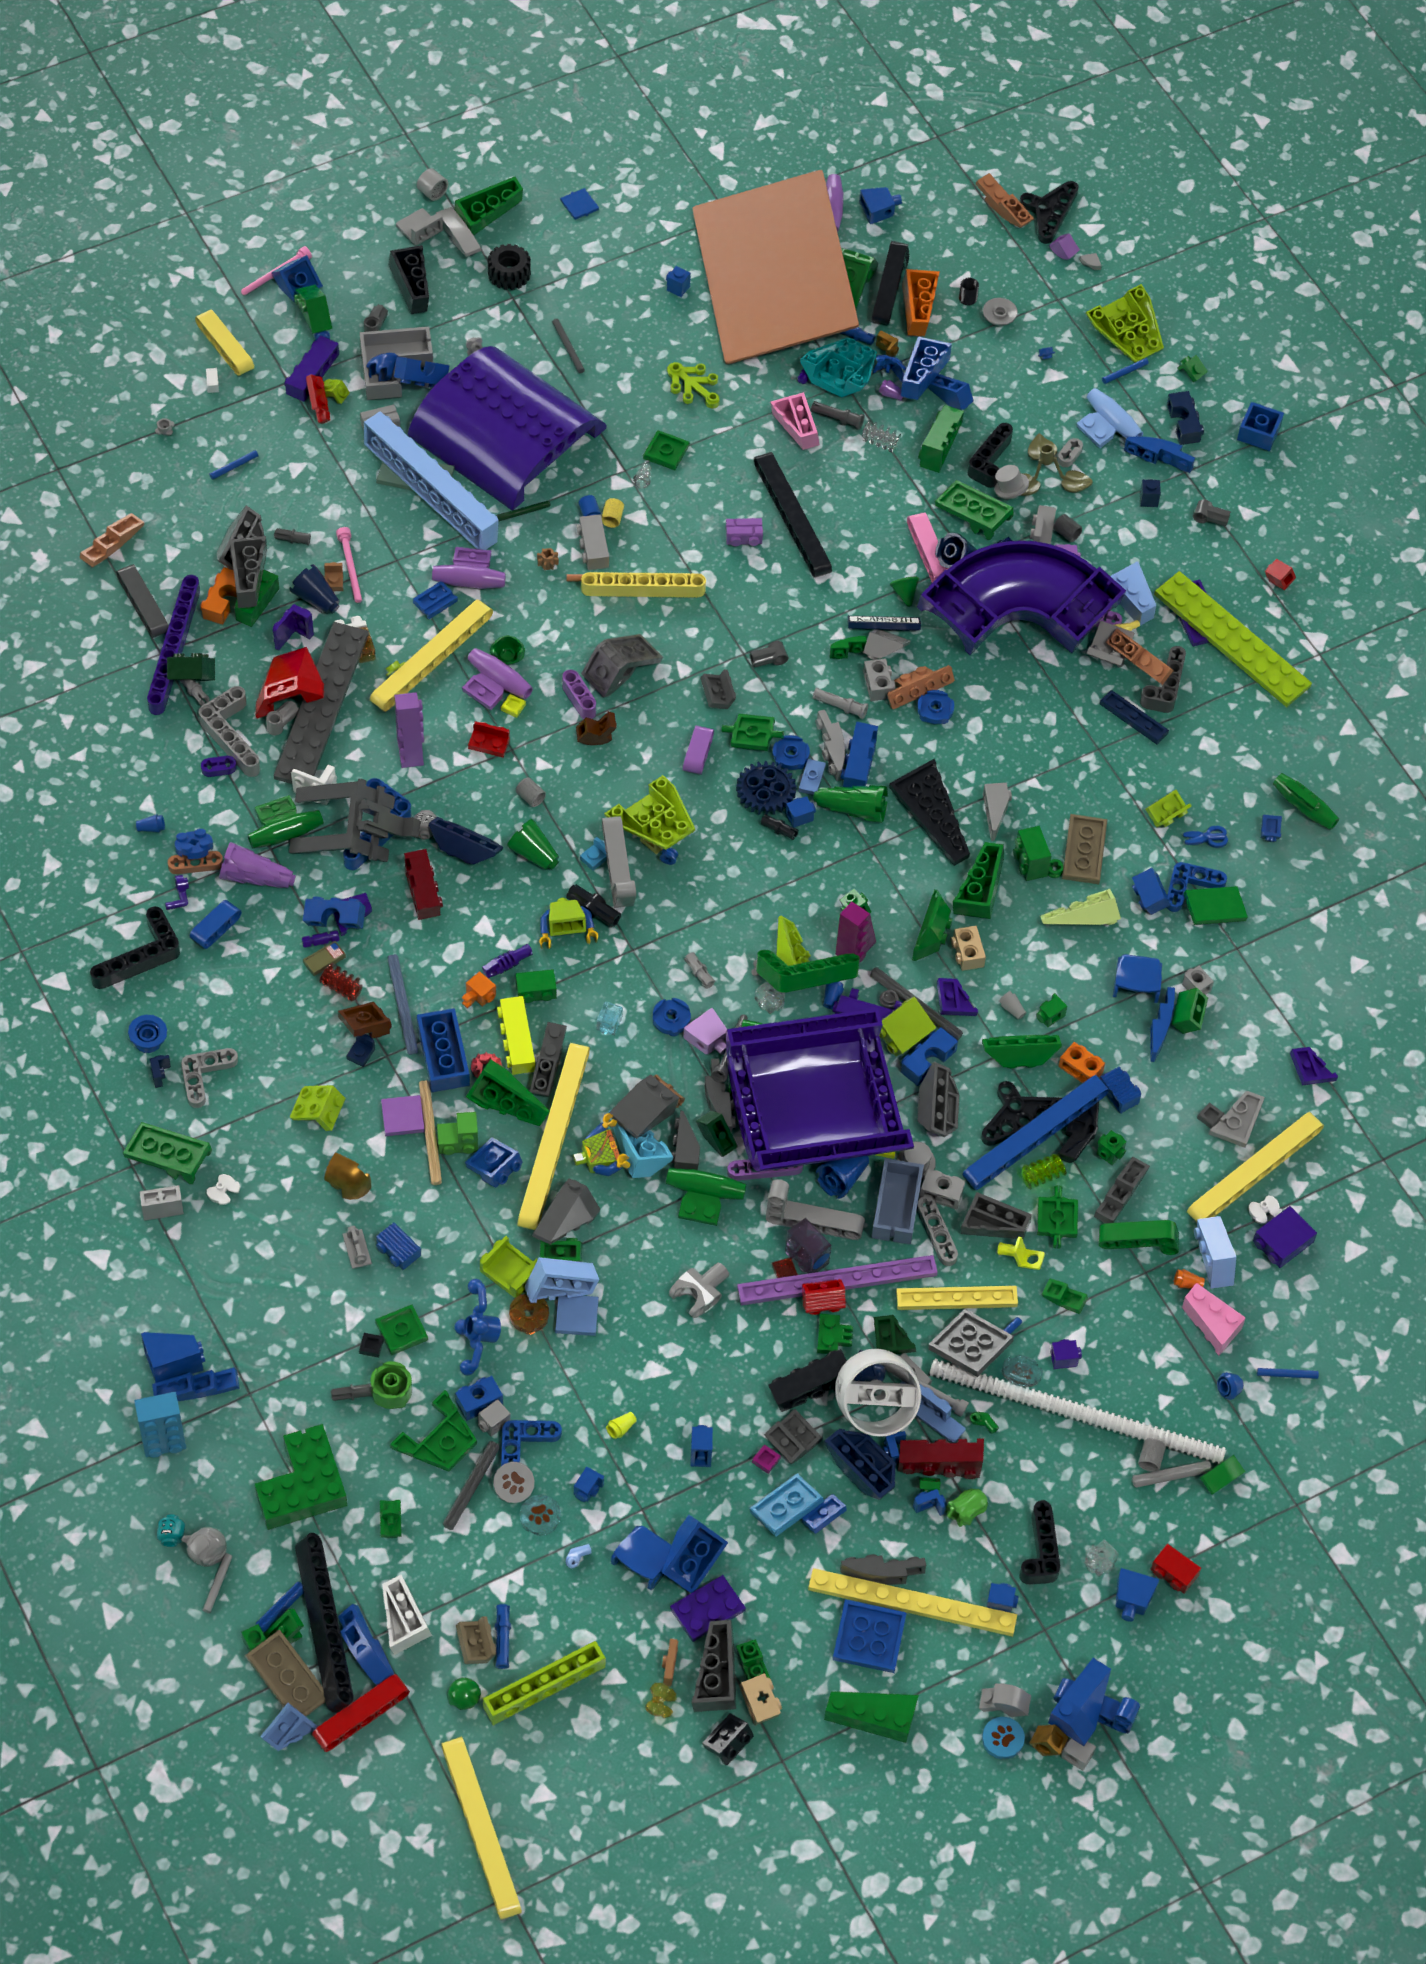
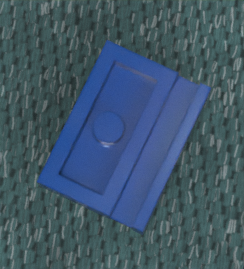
M442 581L413 598V604L423 614H426L428 619L458 602V597L454 596L453 592Z

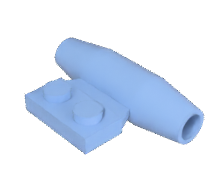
M1097 388L1092 389L1088 393L1087 399L1096 412L1089 413L1077 422V427L1099 448L1103 447L1113 439L1116 432L1125 438L1143 436L1142 430L1134 419L1115 400Z

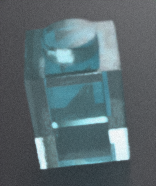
M605 1001L597 1018V1030L603 1034L615 1036L623 1018V1007Z

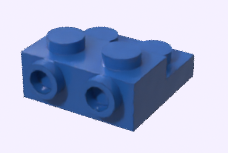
M493 1137L465 1162L468 1169L479 1174L482 1181L495 1188L500 1184H505L508 1176L513 1171H519L523 1163L518 1151Z

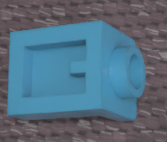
M598 837L594 838V845L580 855V860L592 871L607 860L604 840L601 841Z

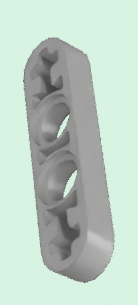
M923 1196L918 1200L917 1211L940 1262L945 1266H952L957 1261V1249L934 1199L929 1196ZM924 1203H926L927 1206L930 1205V1207H929V1212H930V1214H928L927 1208H926V1207H923V1204H924ZM930 1219H936L939 1222V1225L931 1226L929 1225L928 1221ZM944 1236L947 1241L939 1243L936 1241V1237ZM945 1248H947L948 1254L952 1255V1259H949L948 1256L945 1257Z

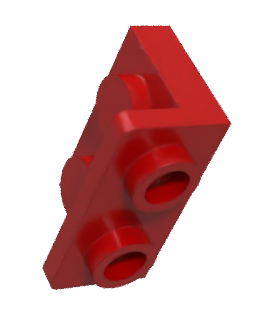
M475 721L468 749L504 758L510 742V730L501 726L497 727L485 722Z

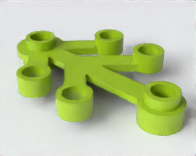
M674 362L668 365L667 373L672 378L670 391L673 394L680 393L681 384L679 383V378L685 382L684 403L690 404L693 402L692 388L706 399V406L708 408H717L720 403V397L716 393H710L700 385H716L718 383L717 374L711 373L708 377L687 375H704L706 372L704 364L699 363L695 367H684L682 364Z

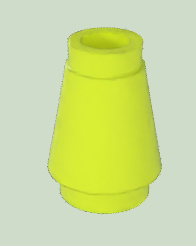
M628 1412L610 1420L606 1426L608 1434L613 1439L622 1438L633 1424L637 1422L636 1416L632 1412Z

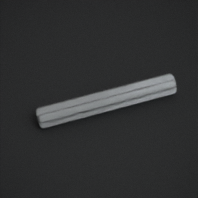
M1203 1461L1134 1475L1132 1483L1137 1488L1206 1474L1212 1470L1210 1461Z

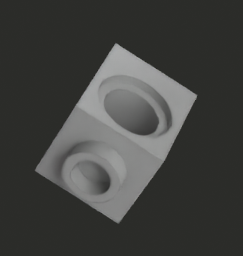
M1198 966L1185 972L1182 985L1187 990L1198 988L1206 995L1212 991L1214 981Z
M497 1399L479 1413L478 1426L483 1432H487L492 1437L503 1428L505 1422L510 1421L511 1413Z
M1068 1738L1061 1758L1084 1771L1094 1755L1096 1746L1089 1742L1082 1746L1072 1738Z

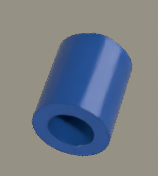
M587 495L579 500L578 504L583 516L601 514L594 496Z

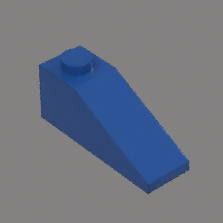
M938 374L928 386L929 390L950 407L963 410L974 402L969 383Z

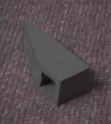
M680 1110V1118L676 1117L675 1129H678V1135L674 1134L673 1146H676V1152H672L673 1160L671 1163L677 1169L698 1170L700 1145L684 1111Z

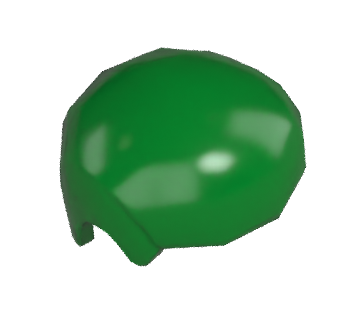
M467 1677L456 1679L447 1691L449 1704L460 1710L473 1708L479 1702L481 1696L479 1685Z

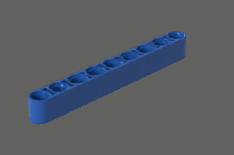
M1097 1075L1092 1076L970 1165L963 1172V1177L975 1190L982 1188L1108 1094L1109 1088Z

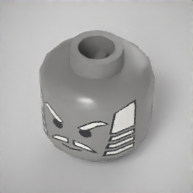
M422 810L414 816V818L421 821L419 832L421 839H429L433 836L429 823L437 816L430 810Z

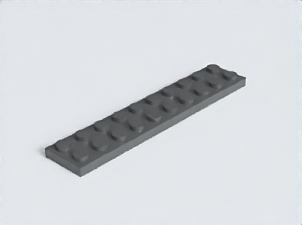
M338 622L333 623L316 666L324 683V698L309 703L303 699L275 770V780L292 784L291 772L293 769L315 776L368 639V630Z

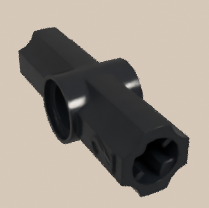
M577 884L572 885L566 894L568 900H577L580 906L589 910L592 918L596 917L611 928L618 924L621 913L606 904L604 898L599 894L594 893L592 895Z

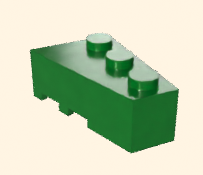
M266 570L263 571L257 606L238 608L236 600V621L250 627L255 624L279 590L278 575Z

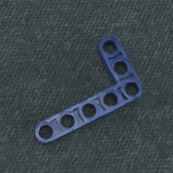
M372 778L367 781L366 786L376 790L377 786L385 787L384 793L395 797L394 809H391L390 813L403 818L411 817V803L409 800L378 778ZM362 832L360 839L371 843V834ZM388 833V838H379L378 846L382 847L394 834ZM344 849V865L349 870L358 869L369 859L368 856L360 853L353 854L350 853L349 849Z

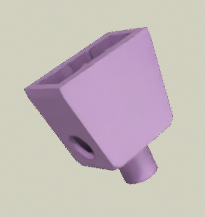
M713 1008L684 1027L683 1038L704 1054H710L715 1049L721 1055H724L726 1052L727 1028Z

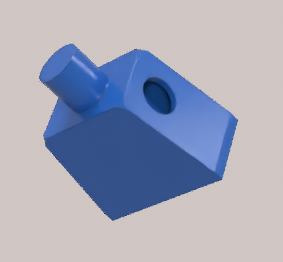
M883 187L860 190L859 202L871 225L892 217L895 206L901 205L902 199L900 194L891 196L888 188Z
M1123 1568L1120 1569L1115 1606L1123 1609L1122 1619L1133 1621L1135 1613L1144 1615L1156 1591L1159 1579Z

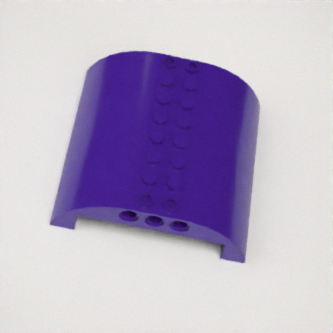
M488 346L468 356L430 390L418 407L407 434L408 437H411L447 465L454 466V470L510 510H514L524 501V487L585 433L596 438L607 428V425L497 347Z
M878 1008L727 1029V1064L733 1101L744 1146L750 1163L756 1171L760 1172L914 1149L910 1129L903 1130L879 1035L883 1025Z

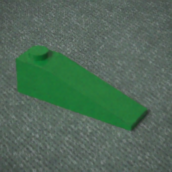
M490 1059L466 1095V1098L481 1108L487 1110L491 1108L500 1111L499 1113L503 1115H513L518 1120L537 1126L542 1124L550 1112L507 1069Z

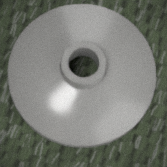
M993 298L985 303L983 315L992 324L1007 325L1016 319L1017 308L1008 299Z

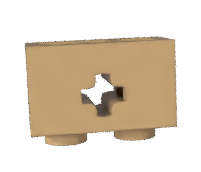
M765 1673L744 1681L739 1685L754 1725L778 1717L781 1714V1703L778 1697H774L772 1692L774 1689L773 1683L770 1678L766 1677ZM760 1695L761 1697H766L764 1703L757 1700Z

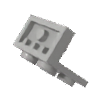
M421 208L396 222V227L417 246L443 231V216L439 212L430 216Z
M1100 621L1093 643L1088 648L1087 654L1123 667L1126 658L1106 642L1117 628L1131 639L1134 637V632Z

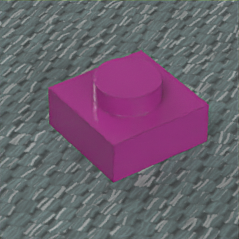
M764 1444L752 1459V1463L769 1474L780 1461L781 1455Z

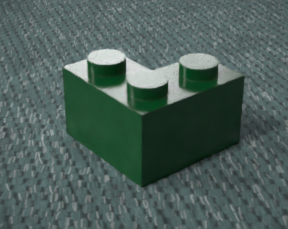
M180 653L173 654V657H167V679L215 681V658H209V654L191 653V657H185V654Z

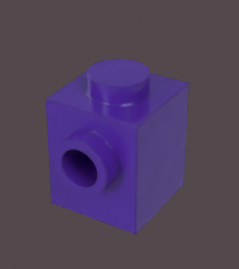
M1063 1339L1059 1342H1053L1051 1345L1050 1354L1053 1369L1078 1366L1079 1359H1082L1081 1348L1077 1347L1076 1340Z

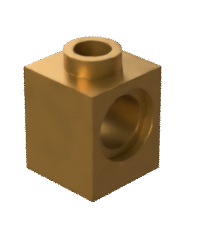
M1041 1725L1037 1727L1030 1744L1042 1756L1060 1755L1068 1740V1736L1056 1725Z

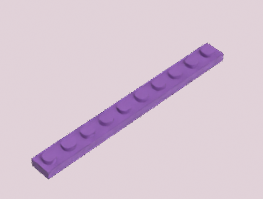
M934 1255L742 1283L737 1285L742 1306L801 1297L803 1283L841 1279L845 1290L934 1277L937 1276L938 1272Z

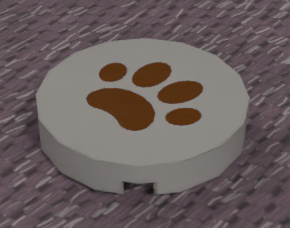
M509 1462L497 1470L494 1475L493 1486L495 1493L500 1499L508 1503H518L531 1495L535 1480L532 1471L526 1465L520 1462Z

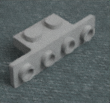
M1039 505L1037 515L1033 516L1032 525H1035V529L1031 528L1030 539L1036 542L1051 544L1056 513L1055 507Z

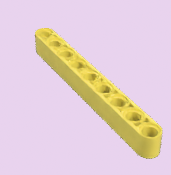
M479 599L475 600L375 689L370 696V701L384 712L388 711L395 705L394 695L406 694L482 627L491 618L493 609Z
M1311 1112L1306 1113L1196 1200L1188 1208L1187 1213L1196 1222L1197 1219L1215 1217L1317 1136L1324 1125Z
M462 1737L441 1743L443 1754L499 1918L503 1920L521 1914V1906Z

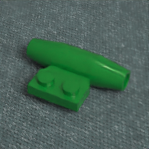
M1283 773L1274 780L1273 785L1285 799L1309 819L1329 830L1336 826L1339 817L1322 799L1302 783Z
M288 795L255 807V812L264 826L249 833L248 839L252 848L276 845L302 836L323 825V818L319 810L297 813L296 806L291 796Z
M669 1168L666 1178V1184L687 1192L682 1197L678 1218L717 1226L721 1211L720 1199L743 1200L747 1185L724 1175L695 1169Z

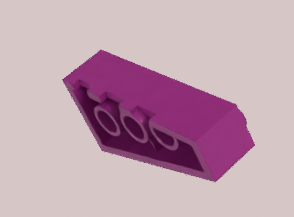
M851 901L840 913L835 955L856 954L860 957L859 962H862L866 953L876 943L870 913Z

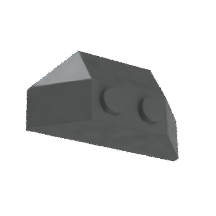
M247 505L229 527L216 553L218 561L233 570L230 540L264 536L261 515Z
M933 1062L919 1087L917 1121L928 1131L946 1137L958 1129L960 1095L956 1083L951 1076L950 1068Z

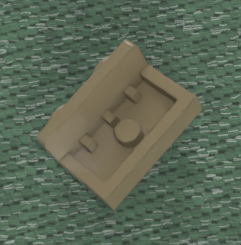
M482 1616L478 1621L458 1622L456 1630L464 1663H488L496 1655V1645L493 1643L491 1625L488 1623L487 1616Z

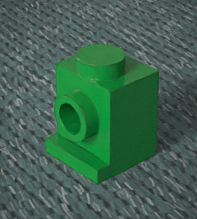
M1054 993L1050 1001H1045L1041 1004L1036 1017L1039 1022L1050 1027L1066 1016L1067 1005Z

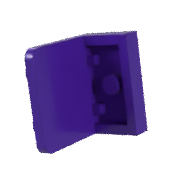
M293 604L290 609L284 612L281 620L277 621L272 629L275 649L280 650L294 632L308 639L313 637L312 613L309 610Z

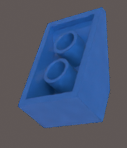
M688 1515L676 1532L661 1573L690 1593H693L729 1542Z

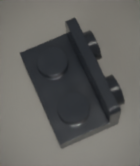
M729 1713L702 1744L705 1749L719 1756L722 1763L727 1766L751 1741L754 1734L747 1722Z

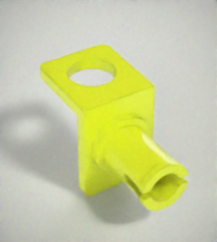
M1018 1237L1016 1245L1000 1242L998 1245V1255L1014 1257L1018 1267L1040 1270L1045 1253L1026 1249L1022 1237ZM1030 1256H1037L1038 1261L1036 1263L1030 1264L1027 1262Z

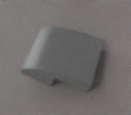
M796 1409L781 1422L778 1421L764 1434L791 1464L799 1460L823 1440L821 1435Z

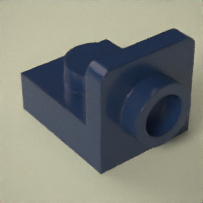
M367 1034L356 1036V1042L346 1055L347 1060L364 1067L375 1051L374 1039Z
M158 1055L150 1058L155 1088L163 1087L162 1079L166 1078L164 1069L171 1067L169 1055Z

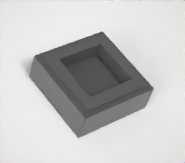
M1209 1102L1198 1114L1197 1119L1209 1128H1212L1220 1121L1224 1113Z

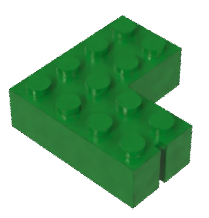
M323 1424L307 1428L303 1434L300 1430L283 1435L284 1446L293 1472L255 1483L256 1495L267 1530L348 1506L347 1496Z

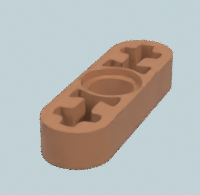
M208 851L209 854L207 856L197 859L201 863L193 866L190 862L195 859H188L185 855H182V857L173 855L168 859V869L172 874L218 870L222 867L223 857L218 851Z

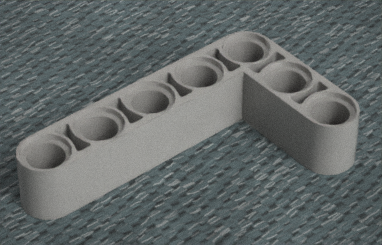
M234 686L200 707V725L228 756L235 758L236 765L245 775L255 777L260 773L258 755L226 721L227 718L246 706L244 688Z
M621 816L602 818L614 908L634 906L636 887L635 881L630 879Z
M778 1179L771 1182L766 1211V1220L769 1223L851 1240L861 1239L865 1222L863 1216L788 1201L789 1184Z

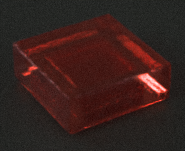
M791 1257L772 1262L776 1278L798 1275Z

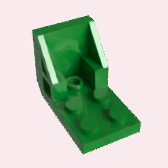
M842 248L855 309L857 310L865 284L869 283L875 274L878 263L873 257Z

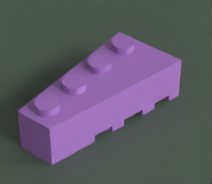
M417 692L394 695L397 742L401 767L423 766L422 743H424L422 700H418Z

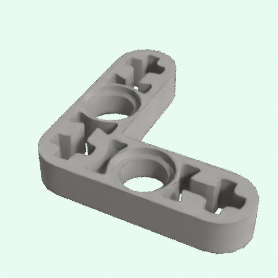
M226 1048L187 1055L182 1059L181 1064L187 1098L191 1107L200 1108L206 1102L201 1073L235 1067L238 1063V1054L234 1049ZM227 1056H231L232 1060L228 1061ZM208 1058H213L215 1060V1063L212 1065L205 1064V1060ZM192 1062L194 1072H190L188 1063ZM191 1078H197L199 1080V1082L196 1085H191L188 1083V1081ZM194 1091L198 1092V1101L194 1099Z

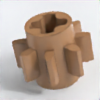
M552 548L542 549L541 554L537 553L538 566H542L544 570H553L555 565H559L558 552L554 553Z

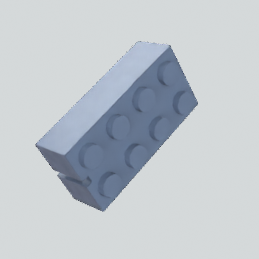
M885 1158L872 1238L886 1241L894 1238L893 1242L911 1245L924 1164Z

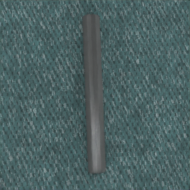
M490 1441L444 1520L443 1526L449 1530L454 1529L497 1454L499 1444Z

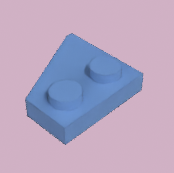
M287 1703L261 1735V1738L279 1751L290 1743L303 1739V1736L314 1731L318 1725Z

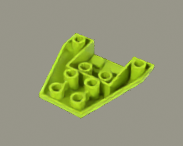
M1142 284L1128 290L1124 297L1104 307L1099 305L1085 313L1094 328L1133 362L1147 358L1164 348L1151 298Z
M662 775L648 784L649 794L627 809L618 804L604 814L607 818L621 816L623 830L667 850L696 830L676 787Z

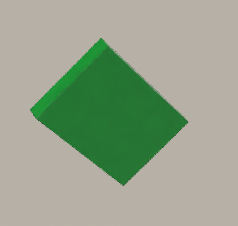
M1238 886L1185 890L1184 892L1194 925L1246 921L1248 918Z

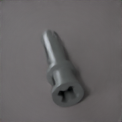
M814 401L811 407V412L837 419L843 425L849 424L855 426L856 429H861L864 422V414L858 415L852 413L849 409L843 411Z

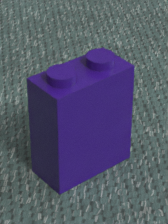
M1289 1206L1257 1230L1253 1242L1257 1249L1262 1250L1268 1256L1271 1263L1281 1268L1313 1244L1317 1232Z

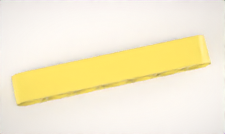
M588 572L583 574L581 578V591L586 596L702 597L706 591V578L704 575L696 573Z

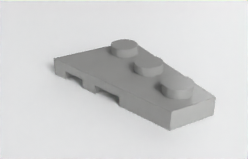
M1246 1091L1234 1103L1226 1115L1224 1114L1220 1121L1210 1129L1209 1135L1246 1148L1265 1097Z

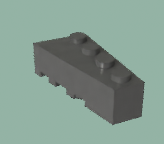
M266 536L230 540L238 608L257 606L267 555Z
M731 1620L710 1621L703 1658L700 1663V1671L695 1685L696 1689L692 1699L694 1712L736 1709Z

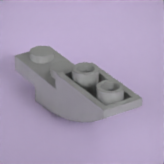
M824 709L818 711V716L815 720L817 729L822 732L824 742L822 756L829 763L830 774L835 776L836 781H840L845 758L844 737L839 722L831 724Z

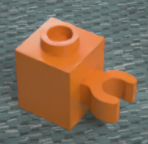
M479 971L466 982V994L462 996L464 1000L462 1004L469 1008L474 1001L482 1007L487 1002H492L496 997V985Z

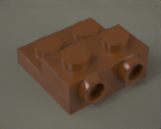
M375 1002L338 1011L339 1019L354 1037L368 1033L371 1038H379L390 1034V1029L392 1028L391 1020L384 1015L382 1009Z

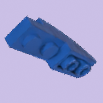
M1141 436L1127 437L1125 441L1124 451L1145 461L1156 464L1160 460L1188 473H1191L1193 470L1195 457L1181 452L1182 445L1159 438Z
M350 1605L338 1616L343 1627L340 1632L357 1662L377 1686L392 1676L394 1672L379 1640L373 1639L358 1605Z

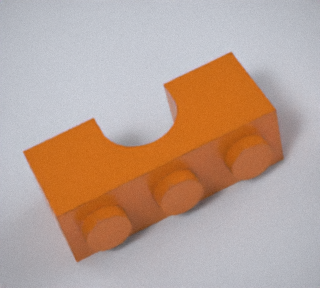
M223 567L221 573L217 574L214 586L210 587L206 600H203L200 607L203 619L221 625L224 624L230 613L229 600L223 599V597H237L233 570Z

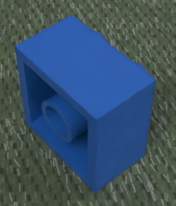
M1251 402L1240 425L1237 440L1270 451L1281 428L1284 413Z

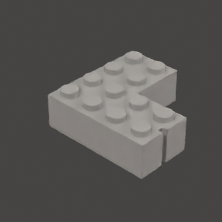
M429 327L360 332V347L367 400L402 397L401 379L394 378L395 368L391 380L379 382L377 374L372 375V378L369 377V368L366 365L371 358L384 353H395L398 357L421 360V368H424L425 361L433 362Z

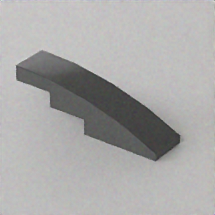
M1132 1157L1116 1178L1114 1185L1106 1194L1094 1217L1104 1223H1114L1139 1186L1150 1165Z

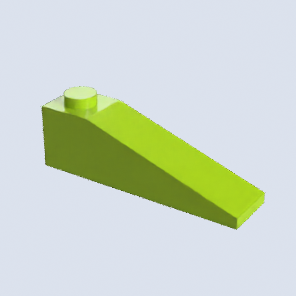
M780 915L778 917L777 956L788 966L810 962L808 958L811 955L801 945L803 939L795 924Z

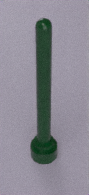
M543 501L498 514L496 517L498 522L548 508L551 503L550 501Z

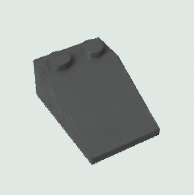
M650 1074L640 1081L609 1113L613 1115L612 1119L616 1120L621 1127L637 1139L674 1114L679 1097Z

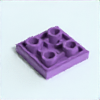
M420 1095L381 1099L385 1136L424 1132Z

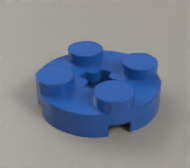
M928 691L927 694L921 696L918 700L917 711L920 719L931 724L948 723L954 712V701L944 691ZM938 705L939 709H933L932 707Z
M787 735L782 740L775 742L773 746V759L776 762V766L782 764L781 768H788V770H800L805 767L809 759L810 748L808 744L806 745L803 742L802 738L795 735ZM789 750H793V753L796 754L789 755L787 753H789Z
M204 829L176 835L175 850L180 857L185 855L188 859H199L209 854L208 851L213 849L212 837Z
M672 998V1000L667 1001L664 999L659 1001L653 1009V1025L660 1032L675 1037L684 1031V1027L690 1024V1009L680 999ZM675 1014V1019H669L667 1015Z

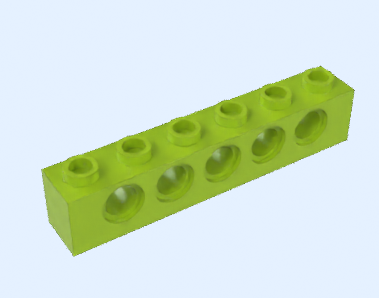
M595 1640L483 1698V1709L491 1723L495 1725L604 1669L606 1658Z

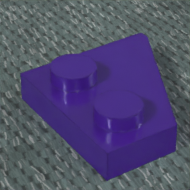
M938 978L937 989L941 1015L977 1016L978 1009L976 1007L973 1008L969 1002L970 997L962 989L958 979Z
M1310 1047L1291 1050L1290 1055L1302 1086L1337 1080L1338 1075L1335 1072L1332 1074L1325 1067L1326 1063Z

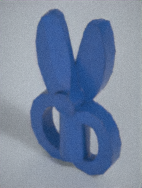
M1211 826L1205 833L1189 831L1183 834L1184 837L1191 838L1185 840L1187 845H1199L1207 842L1214 848H1222L1228 842L1227 830L1221 826ZM1212 831H1221L1222 833H1211V832H1212ZM1223 840V842L1221 843H1215L1213 841Z

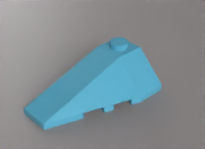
M618 1123L613 1127L621 1154H626L629 1157L626 1160L630 1163V1167L627 1170L632 1178L651 1177L673 1160L667 1145L663 1141L658 1142L654 1138L652 1131L649 1130L636 1139Z

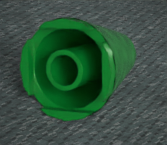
M533 819L528 820L522 825L523 828L519 832L516 831L507 844L509 849L545 870L549 868L551 870L554 869L559 863L558 854L538 824Z

